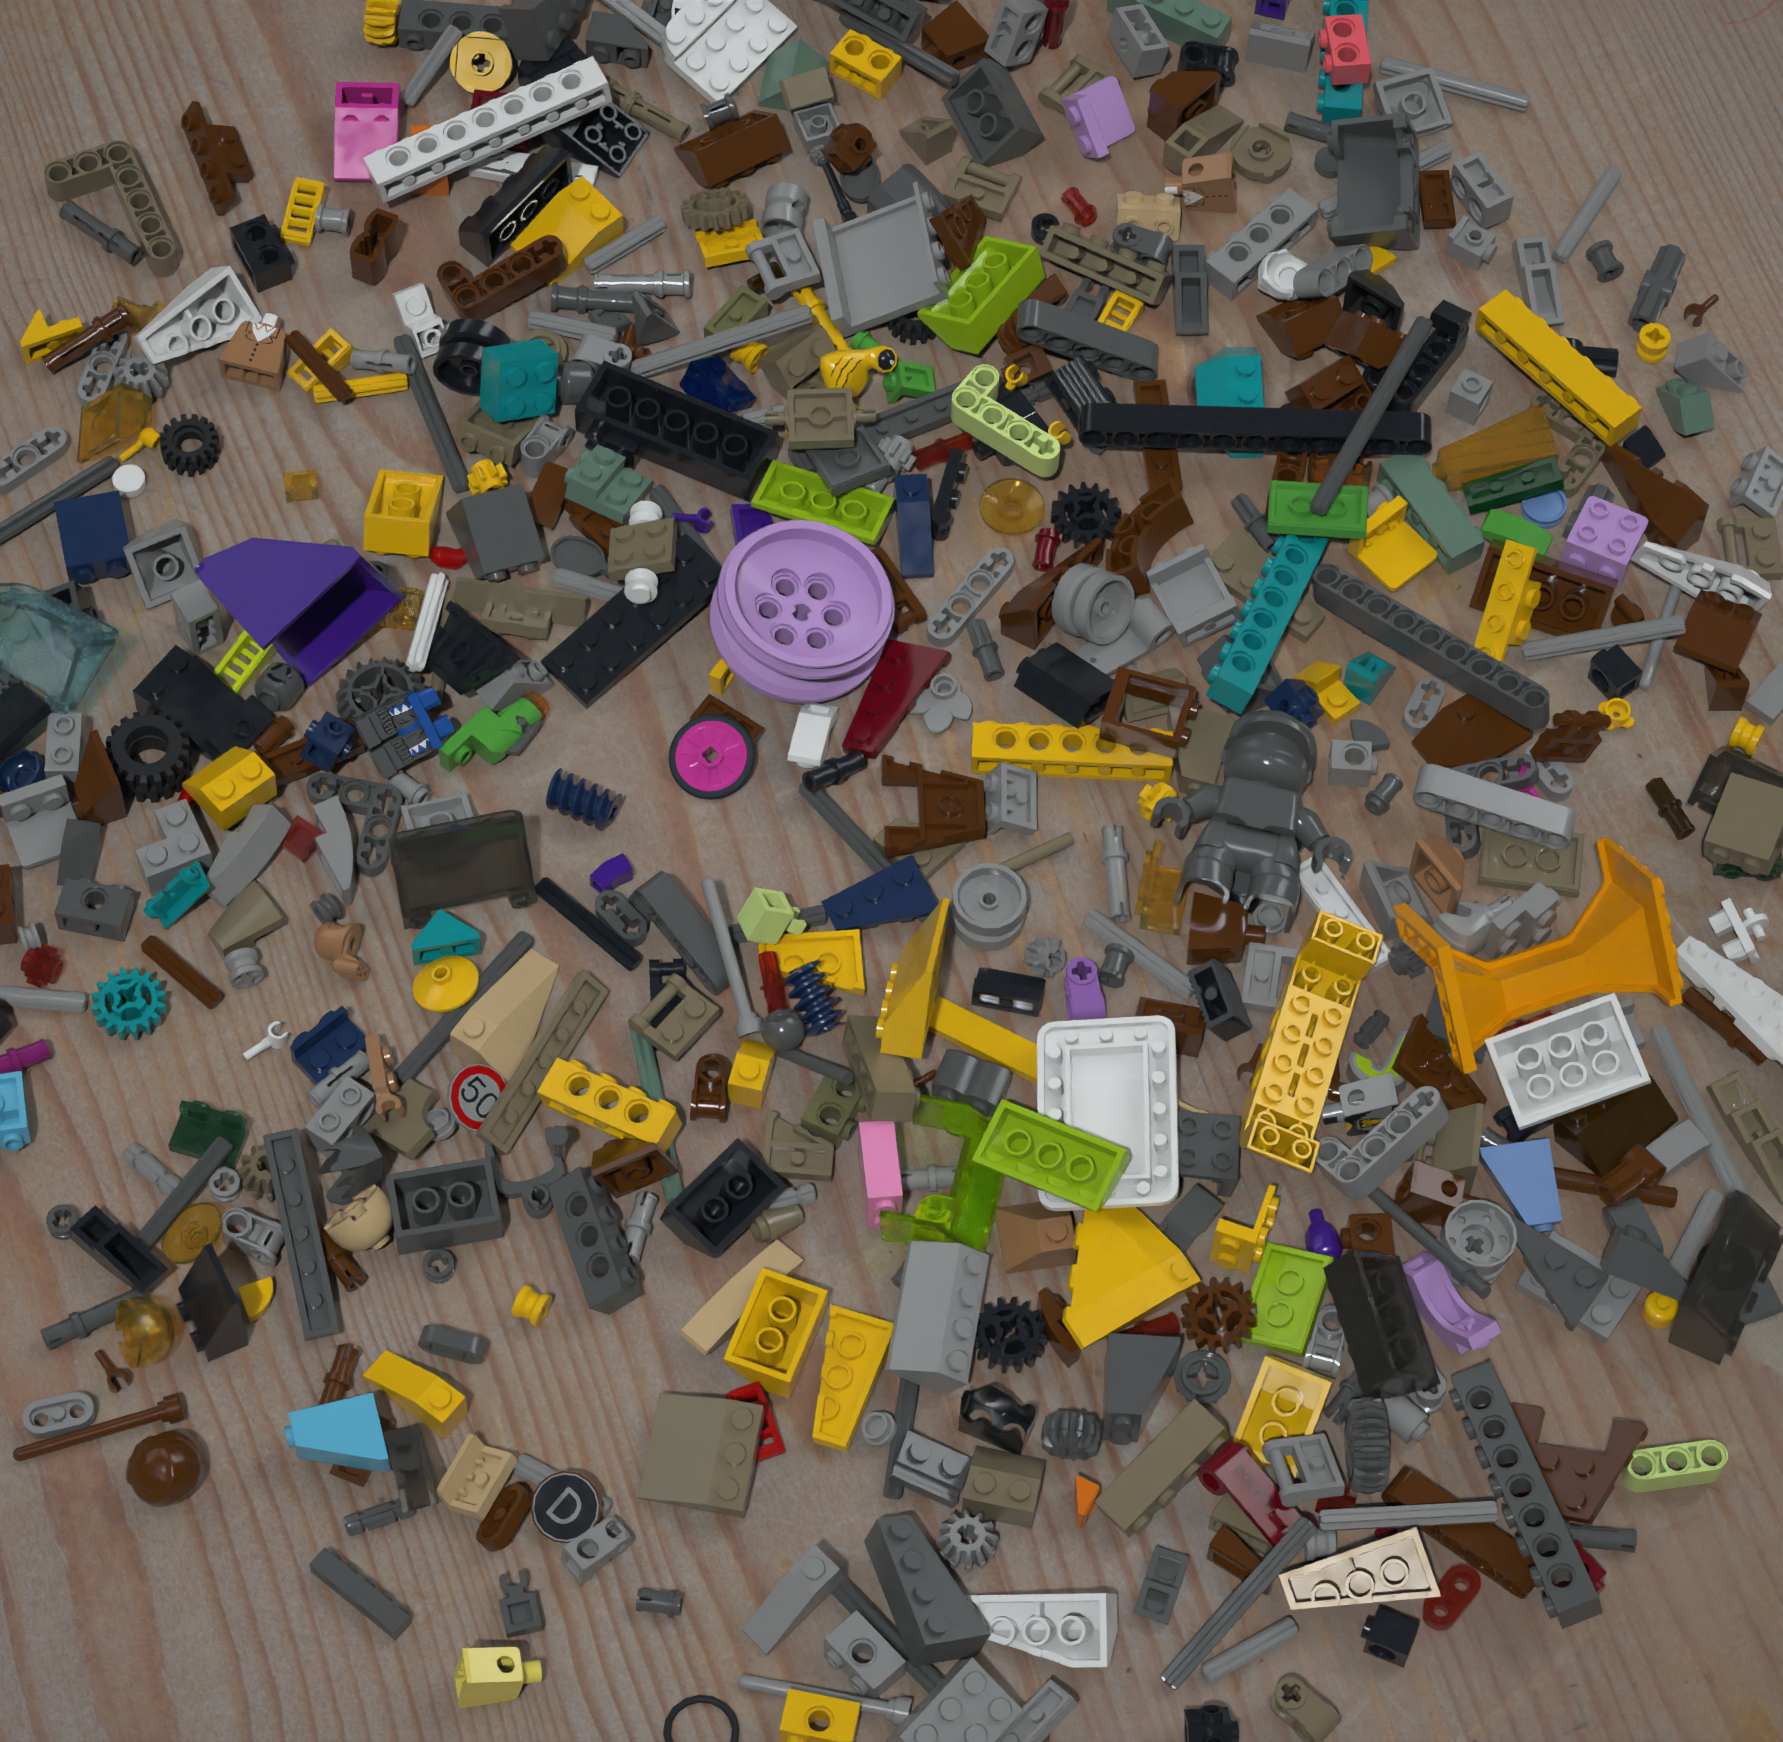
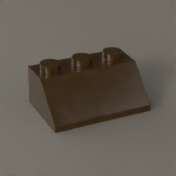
M1648 1074L1651 1083L1553 1118L1554 1138L1557 1144L1601 1178L1618 1166L1624 1155L1637 1144L1646 1147L1676 1124L1678 1116L1654 1078Z

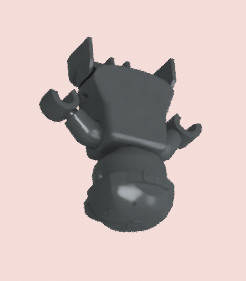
M1259 710L1246 712L1233 725L1221 754L1225 779L1223 785H1202L1182 800L1177 797L1168 796L1161 798L1155 804L1149 823L1150 826H1158V822L1162 818H1171L1177 822L1174 835L1178 840L1184 835L1189 821L1195 822L1212 817L1198 837L1192 851L1185 858L1173 905H1179L1184 885L1188 881L1211 886L1224 891L1222 900L1224 904H1227L1230 893L1246 897L1244 909H1249L1250 903L1254 898L1289 906L1284 932L1289 933L1300 896V881L1298 878L1299 855L1295 838L1308 851H1314L1311 860L1313 873L1320 871L1324 858H1332L1338 863L1339 872L1346 874L1352 858L1350 846L1343 839L1329 837L1319 816L1312 810L1300 806V794L1306 784L1310 783L1312 779L1316 754L1315 739L1306 724L1282 711Z

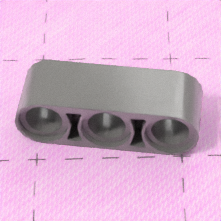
M1364 244L1335 247L1295 274L1293 288L1296 295L1302 299L1331 296L1347 285L1348 275L1352 271L1370 270L1373 260L1370 248Z

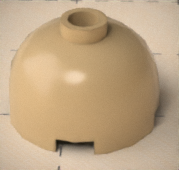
M373 1184L352 1197L354 1201L342 1212L338 1209L324 1225L328 1236L339 1247L350 1252H362L370 1247L376 1251L390 1239V1236L387 1234L393 1226L390 1200L382 1189Z

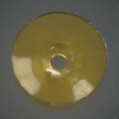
M1006 478L992 483L984 490L979 502V511L983 521L992 530L1005 535H1020L1031 531L1040 523L1044 514V500L1038 489L1029 482L1016 478ZM1007 511H1014V512H1016V513H1015V514H1009V513H1007Z
M207 1202L195 1203L186 1207L163 1234L161 1247L164 1256L172 1263L188 1264L197 1259L205 1245L212 1243V1246H214L223 1229V1219L220 1210L215 1205Z

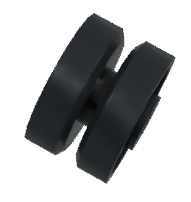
M470 318L455 319L447 323L442 330L439 341L440 349L436 353L433 364V374L441 384L450 390L464 395L480 396L482 348L510 344L511 341L505 332L485 321Z

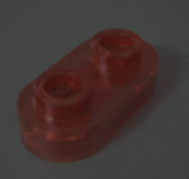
M1458 1565L1451 1568L1437 1584L1441 1597L1425 1599L1422 1607V1618L1430 1628L1437 1631L1450 1629L1476 1599L1481 1587V1579L1479 1574L1469 1566ZM1462 1583L1467 1587V1590L1464 1592L1458 1591L1455 1585ZM1437 1609L1443 1610L1446 1616L1438 1618L1434 1615L1433 1611Z

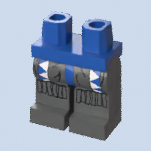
M433 687L424 688L417 692L410 689L402 693V695L392 698L351 719L364 745L368 747L367 751L379 774L384 779L396 774L397 770L442 747L441 741L456 731L447 714L433 721L429 719L426 711L441 704Z

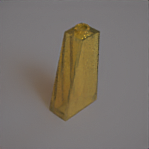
M1543 404L1533 406L1440 448L1437 460L1432 464V473L1437 479H1441L1444 482L1449 493L1461 491V483L1555 456L1558 463L1559 454Z

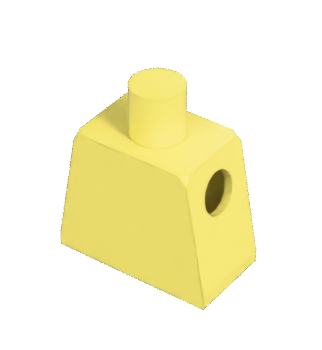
M518 1647L462 1648L454 1671L458 1708L518 1699L523 1684L542 1681L540 1660L521 1662Z

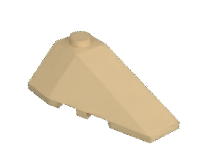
M531 948L466 1012L451 1031L452 1053L471 1065L480 1063L493 1067L508 1083L532 1045L536 1033H538L541 1024L540 1020L549 1001L559 971V965Z

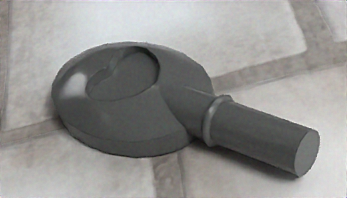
M873 158L860 169L857 168L854 172L840 174V182L844 194L854 202L863 203L868 200L876 185H880L879 168Z
M570 535L563 536L552 544L550 554L552 562L557 568L567 569L591 577L603 575L607 579L609 578L607 573L608 563H606L604 552L593 541L584 537ZM625 580L618 581L620 583L625 584Z

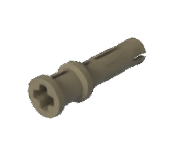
M610 79L608 81L613 103L630 117H636L678 140L680 143L686 140L691 125L642 100L639 92H630L619 86L617 80Z

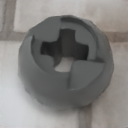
M790 1009L776 1010L769 1013L763 1021L762 1037L766 1045L775 1051H788L797 1047L803 1039L804 1023L800 1016Z

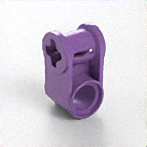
M1086 957L1072 959L1067 965L1064 978L1068 1021L1106 1018L1104 997L1100 990L1095 963Z

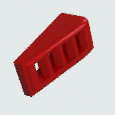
M757 1381L729 1391L726 1394V1399L747 1403L756 1400L752 1404L764 1406L765 1416L763 1425H766L767 1429L761 1431L760 1441L772 1438L773 1443L758 1448L755 1464L785 1453L783 1442L760 1382Z

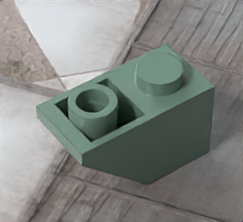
M1685 378L1669 379L1666 381V385L1656 387L1657 396L1674 431L1686 436L1715 428L1708 390L1697 386L1696 383L1686 381Z

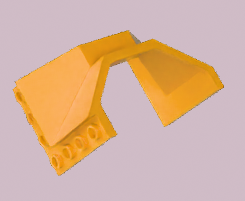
M1605 837L1596 840L1595 844L1602 873V883L1570 932L1563 937L1493 960H1481L1450 947V944L1405 902L1392 906L1399 938L1433 970L1453 1063L1464 1074L1476 1071L1477 1066L1474 1053L1485 1044V1039L1493 1037L1511 1020L1589 994L1614 992L1654 993L1670 1007L1683 1003L1680 990L1684 989V982L1679 971L1678 953L1671 932V919L1664 897L1665 889L1659 876L1651 873L1647 866L1640 864L1633 855H1629L1622 846H1618L1610 838Z

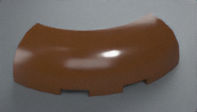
M1175 477L1158 484L1139 498L1141 503L1130 514L1124 513L1112 532L1114 539L1110 549L1106 550V571L1117 573L1128 579L1133 587L1134 595L1151 592L1146 572L1150 570L1156 554L1173 535L1194 523Z

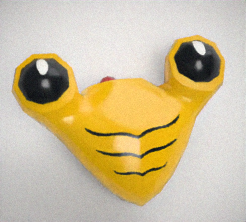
M885 345L826 353L820 357L819 364L825 388L852 387V398H854L865 387L869 379V369L873 368L880 373L891 372L897 364V354L890 346ZM855 404L856 410H861V409Z

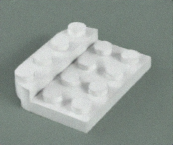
M690 0L667 24L662 36L664 60L672 70L712 103L724 98L726 93H729L731 96L769 58L773 51L780 48L795 33L798 26L769 0Z

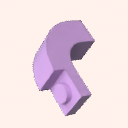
M1422 1252L1396 1268L1402 1285L1418 1313L1436 1336L1456 1353L1462 1355L1468 1350L1484 1348L1491 1342L1492 1338L1501 1333L1496 1320L1477 1313L1465 1303L1454 1288L1444 1265L1433 1255Z

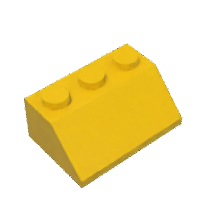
M762 1267L723 1357V1362L750 1383L759 1381L763 1390L790 1399L827 1311L828 1290Z

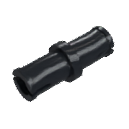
M857 750L838 759L833 757L827 759L822 766L803 773V785L807 791L815 792L831 783L837 785L843 782L846 776L864 770L866 768V759L862 752Z

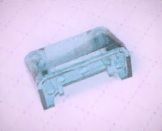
M1 583L0 671L3 670L46 692L44 701L49 704L50 710L60 714H68L69 711L76 710L113 650L119 631L35 587L23 583Z

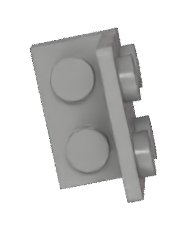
M62 774L0 795L2 817L22 869L26 870L60 858L67 818L77 820Z

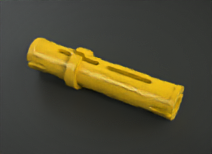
M809 285L790 291L800 306L805 304L809 306L813 316L812 325L823 326L837 351L851 350L826 312V304L823 300L817 298Z

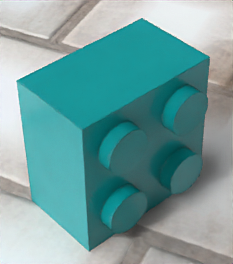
M541 339L482 348L479 407L496 422L555 413L558 353Z

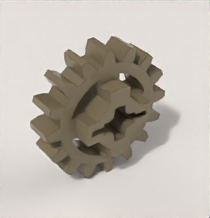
M723 187L720 189L713 188L712 190L704 189L699 191L697 195L691 194L690 200H683V205H681L682 221H684L685 226L691 225L693 230L699 227L704 232L718 231L719 229L728 230L734 224H742L741 220L748 219V214H750L749 199L745 193L740 194V190L730 192L729 188Z

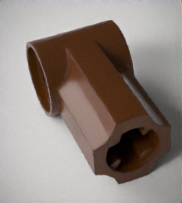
M1637 1144L1624 1155L1618 1166L1596 1181L1595 1189L1600 1199L1607 1206L1613 1205L1617 1207L1642 1187L1645 1190L1653 1188L1663 1178L1667 1167L1643 1145Z

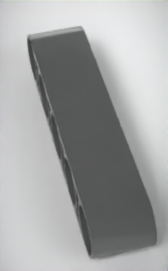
M1027 299L1019 303L1016 329L1019 339L1073 359L1082 355L1085 361H1091L1095 367L1134 381L1154 380L1157 377L1158 345L1153 341L1037 299Z

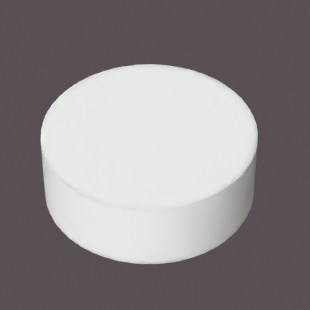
M130 464L123 465L113 474L114 490H119L120 496L134 498L145 490V474L140 467Z

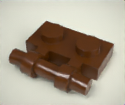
M1565 710L1563 713H1555L1553 724L1559 727L1557 729L1547 728L1539 736L1538 741L1530 752L1535 761L1585 763L1602 741L1598 732L1601 728L1610 727L1611 718L1609 715H1602L1599 711H1587L1585 714H1580L1576 710Z

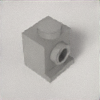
M1464 214L1448 236L1445 255L1478 271L1484 262L1489 263L1497 251V246L1494 245L1496 235L1470 222V217Z

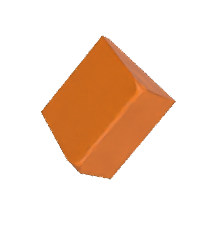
M1079 1475L1075 1477L1074 1500L1076 1526L1082 1528L1096 1506L1094 1501L1099 1497L1100 1486Z

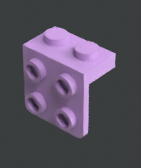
M1107 76L1061 99L1082 157L1101 158L1109 154L1107 146L1133 134L1135 131V125L1118 80L1114 76Z
M1590 496L1586 500L1566 540L1560 561L1618 580L1616 587L1620 588L1625 579L1631 557L1647 527L1648 519L1645 516L1596 496Z

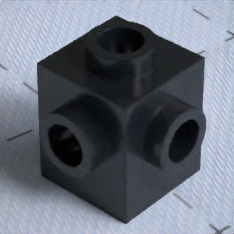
M1205 1705L1201 1709H1184V1742H1239L1238 1722L1231 1721L1228 1707Z

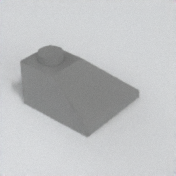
M177 518L146 530L122 548L145 609L171 600L170 593L176 591L178 587L186 583L191 584L200 579L195 573V567L199 564L186 526Z

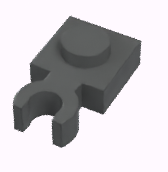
M524 1570L519 1571L520 1582L515 1586L507 1584L505 1574L500 1575L499 1578L501 1591L509 1597L499 1600L507 1638L543 1631L535 1592L524 1594L528 1586Z

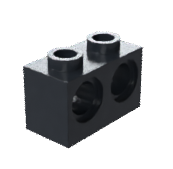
M265 214L230 227L232 247L257 293L292 280L291 266L295 265L293 256L288 247L283 249L280 243L282 238L275 224L270 225Z

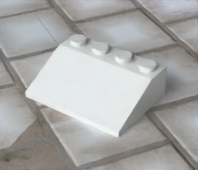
M1615 992L1484 1040L1493 1069L1519 1130L1651 1083Z

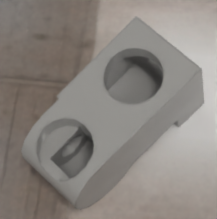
M612 1516L564 1545L561 1563L576 1581L583 1585L592 1578L594 1572L609 1563L611 1559L625 1552L634 1539L619 1520Z

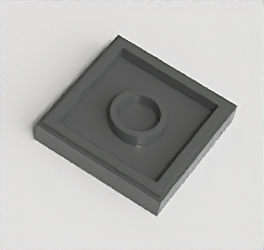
M864 426L855 428L854 447L805 449L806 458L832 497L891 474L890 464Z

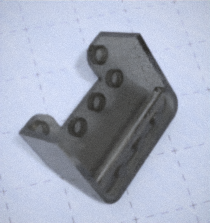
M1735 1189L1689 1287L1668 1339L1669 1343L1717 1365H1720L1725 1354L1732 1356L1746 1324L1740 1321L1744 1311L1751 1314L1759 1296L1753 1290L1757 1282L1765 1283L1783 1244V1235L1779 1234L1782 1227L1748 1194Z

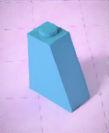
M373 1393L288 1413L291 1425L284 1427L289 1448L296 1446L299 1459L383 1473L391 1471Z

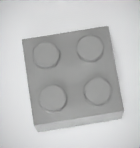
M830 101L793 111V124L806 153L822 149L831 139L830 133L840 125Z

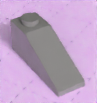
M814 1544L787 1571L742 1628L743 1632L768 1656L845 1580L842 1571Z

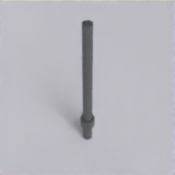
M1377 1187L1368 1195L1376 1205L1386 1214H1391V1218L1448 1268L1451 1271L1452 1278L1461 1286H1468L1481 1299H1485L1490 1295L1491 1288L1476 1275V1270L1469 1263L1460 1261L1380 1188Z

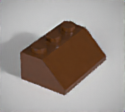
M752 110L739 116L738 120H731L674 147V151L698 185L710 187L711 189L722 187L728 183L727 178L736 174L738 176L749 174L755 170V165L763 161L764 163L774 162L782 157V152L790 149L777 114Z

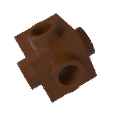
M842 123L830 133L831 139L820 151L835 169L842 174L854 172L857 168L860 169L871 160V153L878 145L873 141L871 132L864 125L859 123L845 125Z

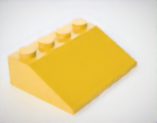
M942 898L904 946L899 963L892 962L890 980L887 982L885 999H883L881 1015L878 1018L876 1038L882 1039L880 1053L916 1059L922 1058L939 986L950 902L948 898Z

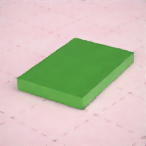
M1270 480L1267 533L1366 539L1368 487L1342 485L1326 514L1319 516L1317 513L1311 512L1310 502L1321 483Z

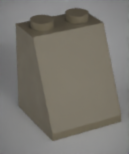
M1731 772L1704 839V856L1709 857L1710 860L1718 864L1729 863L1741 867L1750 874L1761 873L1769 876L1783 848V788Z

